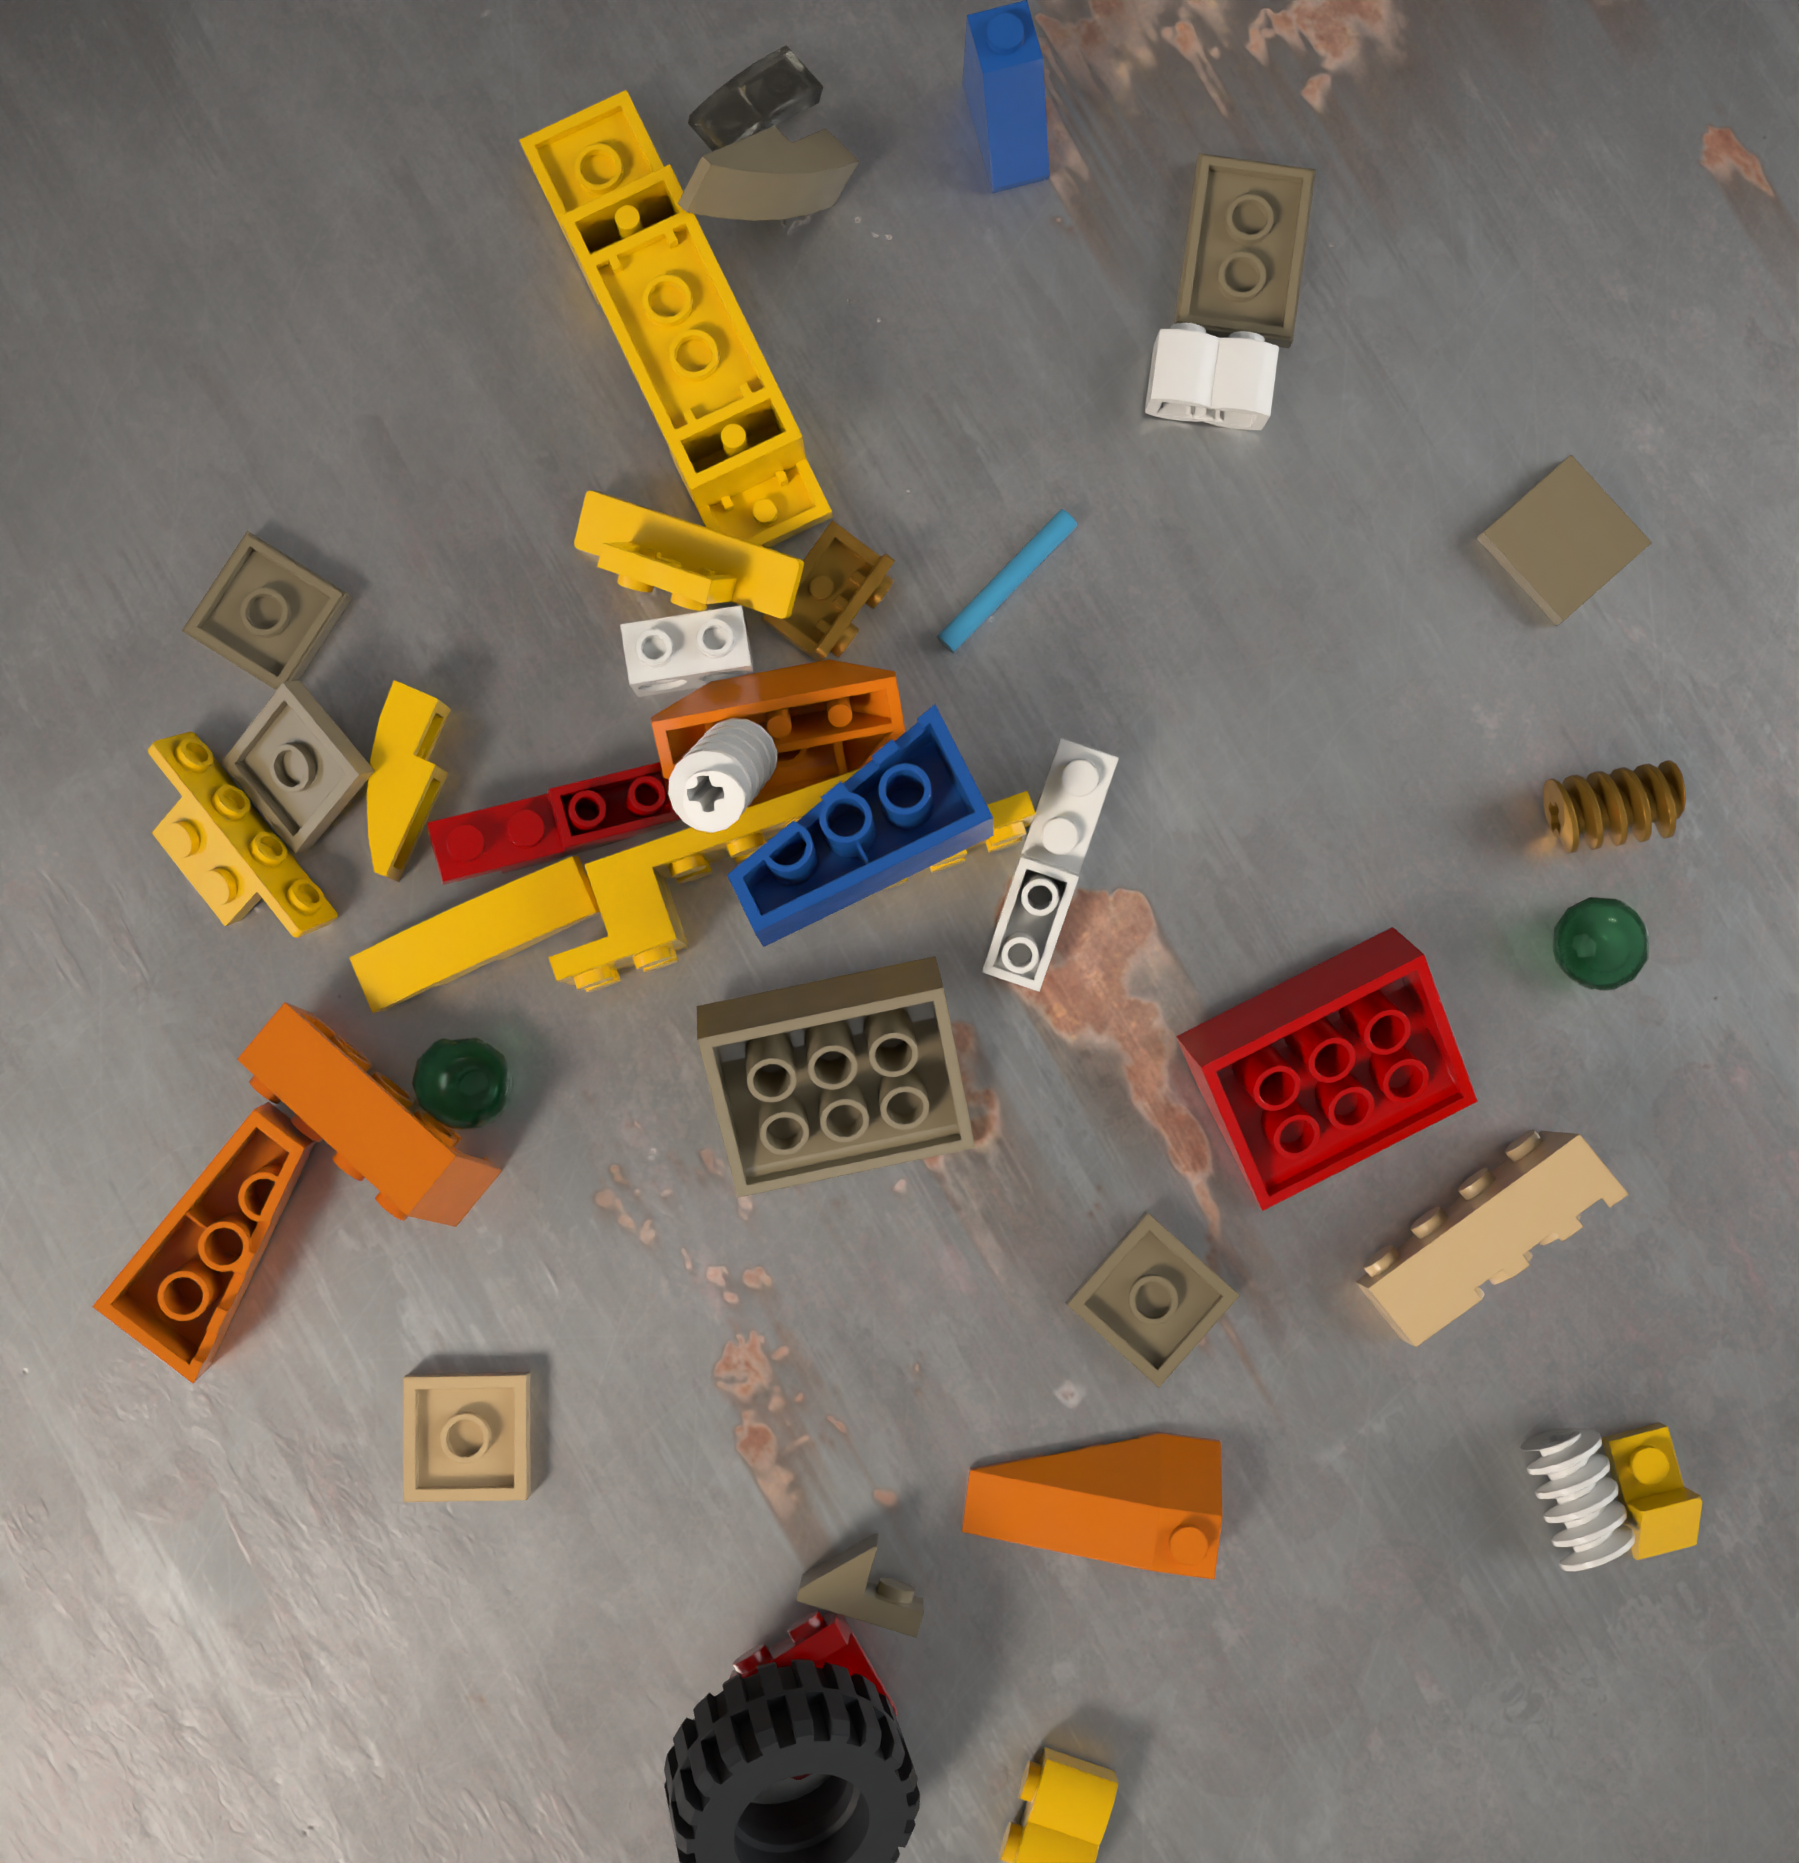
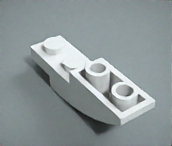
M1060 737L1035 809L1036 815L1026 835L996 925L982 973L1040 992L1079 879L1081 866L1119 759L1118 756Z

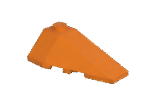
M1154 1432L1139 1435V1438L1104 1445L1103 1443L1082 1446L1083 1449L1047 1456L1040 1454L970 1468L962 1532L1149 1571L1215 1580L1223 1516L1221 1441Z

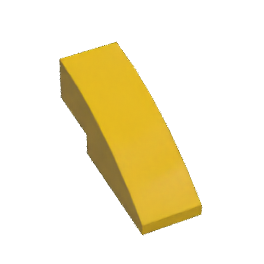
M393 680L379 718L370 757V766L375 771L368 779L367 821L374 872L399 882L448 775V772L429 762L428 759L451 709L439 699Z

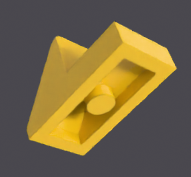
M1659 1422L1601 1437L1605 1455L1610 1462L1611 1477L1618 1485L1617 1499L1625 1506L1627 1511L1624 1525L1629 1526L1635 1534V1543L1631 1547L1633 1558L1641 1560L1697 1545L1703 1502L1701 1495L1684 1487L1668 1426Z

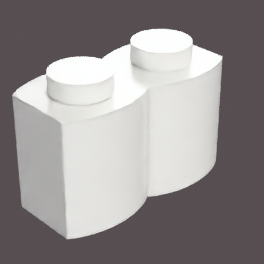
M1176 323L1171 325L1170 329H1160L1153 346L1145 413L1178 421H1204L1212 425L1232 429L1262 430L1271 414L1279 347L1265 342L1263 336L1253 332H1234L1229 335V338H1218L1206 334L1205 328L1193 323Z

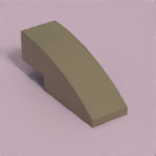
M773 126L703 155L678 205L688 213L750 221L782 220L810 215L834 206L859 160L826 128L791 142Z

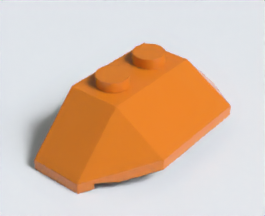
M831 659L711 681L651 717V725L663 776L668 780L676 764L683 759L684 755L717 722L737 718L748 719L762 726L772 737L777 749V766L770 780L766 782L759 794L747 807L861 769L872 760V755L892 739L893 741L897 740L906 732L895 671Z

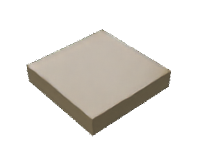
M530 1372L408 1374L403 1377V1502L527 1500L531 1496Z

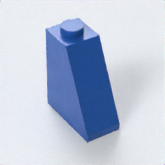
M1024 0L969 14L966 18L962 84L992 194L1048 180L1050 170L1044 64L1028 1Z

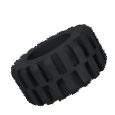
M792 1659L791 1666L777 1668L775 1662L757 1666L758 1673L742 1678L739 1673L726 1680L722 1685L723 1691L718 1695L713 1696L709 1692L694 1707L695 1718L690 1719L686 1717L673 1738L674 1746L667 1753L664 1766L666 1778L664 1788L680 1863L897 1862L900 1856L898 1847H906L916 1825L914 1819L920 1808V1792L917 1786L918 1777L893 1707L885 1695L877 1692L875 1684L864 1676L853 1673L850 1677L848 1668L825 1662L823 1668L815 1667L814 1661L809 1659ZM804 1774L831 1775L818 1788L795 1800L777 1804L751 1802L761 1792L787 1778Z

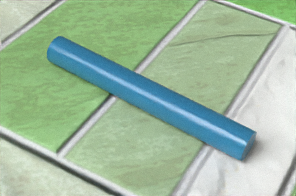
M1060 509L937 635V639L941 644L954 653L1078 526L1075 519L1068 512Z

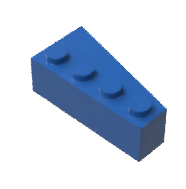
M934 704L917 718V723L897 740L893 741L892 739L872 755V760L843 784L840 781L821 797L822 801L797 822L792 821L728 873L727 876L762 946L765 947L994 836L993 816L938 708Z

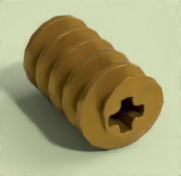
M1671 760L1660 763L1658 767L1650 763L1637 766L1634 771L1622 767L1613 770L1610 775L1603 771L1590 773L1586 780L1579 775H1571L1566 777L1562 784L1552 778L1546 780L1543 786V806L1548 826L1556 838H1560L1563 848L1567 853L1577 852L1579 834H1584L1591 850L1601 848L1603 831L1605 830L1608 831L1610 839L1615 846L1623 845L1627 840V827L1630 826L1635 838L1639 842H1645L1650 839L1652 823H1655L1657 831L1663 839L1673 837L1676 830V819H1679L1685 810L1686 791L1683 775L1677 764Z

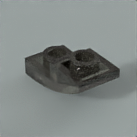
M785 45L753 63L716 90L689 115L688 124L713 152L771 128L818 104L823 85L792 50Z

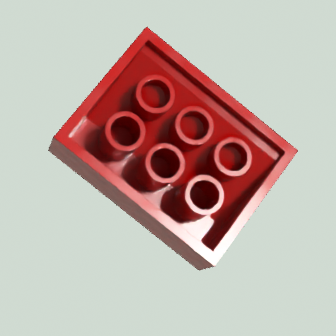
M1394 927L1176 1036L1195 1082L1253 1197L1262 1211L1478 1102L1425 955Z

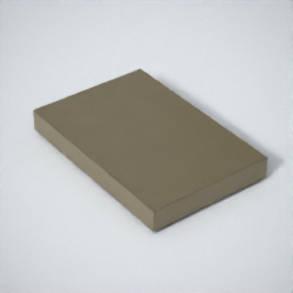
M1198 154L1174 324H1197L1205 328L1206 334L1218 338H1229V335L1234 332H1253L1263 336L1267 343L1282 348H1290L1294 338L1316 169Z

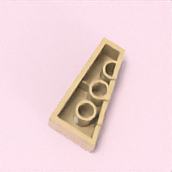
M1535 1130L1524 1133L1506 1148L1505 1153L1509 1158L1496 1169L1490 1172L1488 1168H1483L1459 1186L1458 1191L1462 1195L1444 1211L1440 1206H1437L1418 1218L1410 1228L1414 1233L1411 1238L1397 1249L1393 1245L1382 1248L1365 1262L1363 1268L1367 1273L1355 1283L1401 1340L1414 1347L1419 1346L1480 1302L1485 1294L1479 1286L1489 1280L1493 1285L1500 1284L1509 1278L1512 1279L1530 1266L1529 1261L1533 1256L1530 1249L1538 1243L1543 1246L1558 1238L1563 1242L1583 1228V1224L1579 1221L1581 1212L1600 1199H1603L1611 1208L1629 1195L1580 1134L1541 1131L1538 1134Z

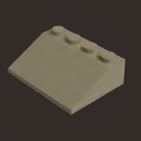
M936 956L696 1006L697 1040L737 1198L975 1148L945 991Z

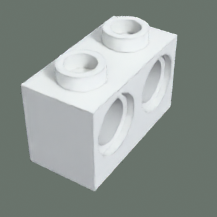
M742 605L620 624L629 685L638 697L700 688L711 681L755 673L748 625Z

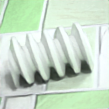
M730 718L717 722L690 751L684 755L683 759L676 764L669 778L668 795L674 811L682 821L696 830L711 833L725 830L740 818V815L745 812L747 806L759 794L766 782L770 780L777 766V749L772 737L762 726L748 719Z
M1564 1428L1544 1432L1529 1438L1520 1446L1522 1451H1540L1542 1456L1529 1464L1527 1471L1531 1475H1548L1550 1481L1535 1490V1494L1539 1499L1557 1500L1558 1505L1543 1514V1518L1547 1523H1564L1566 1529L1551 1538L1552 1544L1555 1547H1573L1574 1553L1563 1558L1559 1563L1564 1571H1581L1604 1565L1627 1552L1635 1543L1633 1530L1629 1526L1622 1524L1627 1518L1626 1508L1619 1501H1614V1498L1618 1495L1617 1482L1610 1477H1605L1610 1470L1609 1459L1601 1453H1595L1602 1446L1601 1436L1595 1430L1586 1428Z

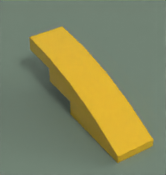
M571 856L455 906L349 957L371 1012L376 1013L388 1010L432 987L446 985L492 961L506 959L599 913L600 910L579 856Z

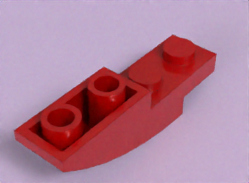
M657 762L550 788L547 794L427 822V830L442 885L498 871L504 874L625 840L681 821L682 819L672 807L668 795L669 780L663 776L661 763Z

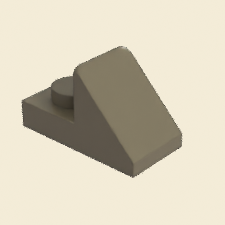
M874 1534L802 1574L796 1601L917 1638L924 1615L923 1598L914 1596L915 1589L912 1586L895 1579L880 1578L878 1584L868 1581L878 1548L879 1534Z

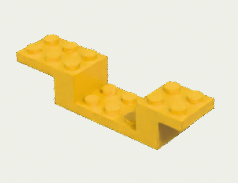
M627 90L519 139L529 164L597 304L601 305L659 425L674 464L704 526L770 548L833 518L832 510L806 459L803 436L695 215L684 211L678 205L683 190L671 165H663Z
M860 769L748 807L740 815V818L725 830L711 833L690 827L584 864L608 936L548 957L556 981L576 986L577 990L585 989L586 992H592L620 982L621 979L618 973L620 970L636 966V969L643 968L644 972H649L679 961L676 951L687 948L689 945L666 879L670 877L676 878L678 884L702 878L712 873L710 863L727 857L734 858L735 864L742 863L792 821L797 822L822 801L821 797L840 781L843 784ZM1028 790L987 804L993 816L994 836L930 866L931 873L966 861L964 856L967 855L966 850L986 844L988 852L991 853L1022 842V836L1027 834L1025 830L1029 829L1036 815ZM905 878L883 890L890 889L892 887L903 884L908 881V878Z

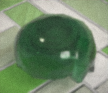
M1589 897L1567 908L1554 927L1552 948L1556 963L1576 984L1589 990L1609 991L1615 990L1636 979L1649 959L1650 934L1639 914L1625 902L1614 898Z
M477 1037L454 1040L442 1038L435 1041L417 1060L412 1085L419 1106L436 1122L448 1128L467 1130L481 1128L494 1123L497 1117L503 1115L511 1103L514 1077L507 1058L488 1042L485 1043Z

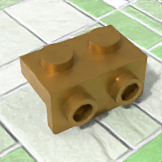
M832 520L803 560L804 568L791 616L780 619L764 613L760 619L816 662L825 659L829 652L837 658L843 654L859 631V628L851 623L864 604L874 609L895 581L886 574L895 562L892 557L886 553L883 556H879Z

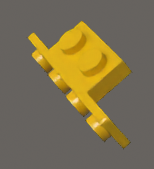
M596 490L587 491L585 494L574 541L577 549L599 556L597 567L619 574L617 579L619 585L649 593L653 592L654 587L672 593L670 601L673 604L696 611H706L708 604L733 602L780 619L789 618L804 568V562L799 558Z
M189 731L159 739L151 744L147 749L148 754L182 796L152 831V834L224 926L241 921L261 898H263L285 928L295 938L328 926L338 917L337 912L324 897L321 889L312 882L287 850L284 842L275 835L252 806L247 795L237 787L215 759L209 747L194 732Z

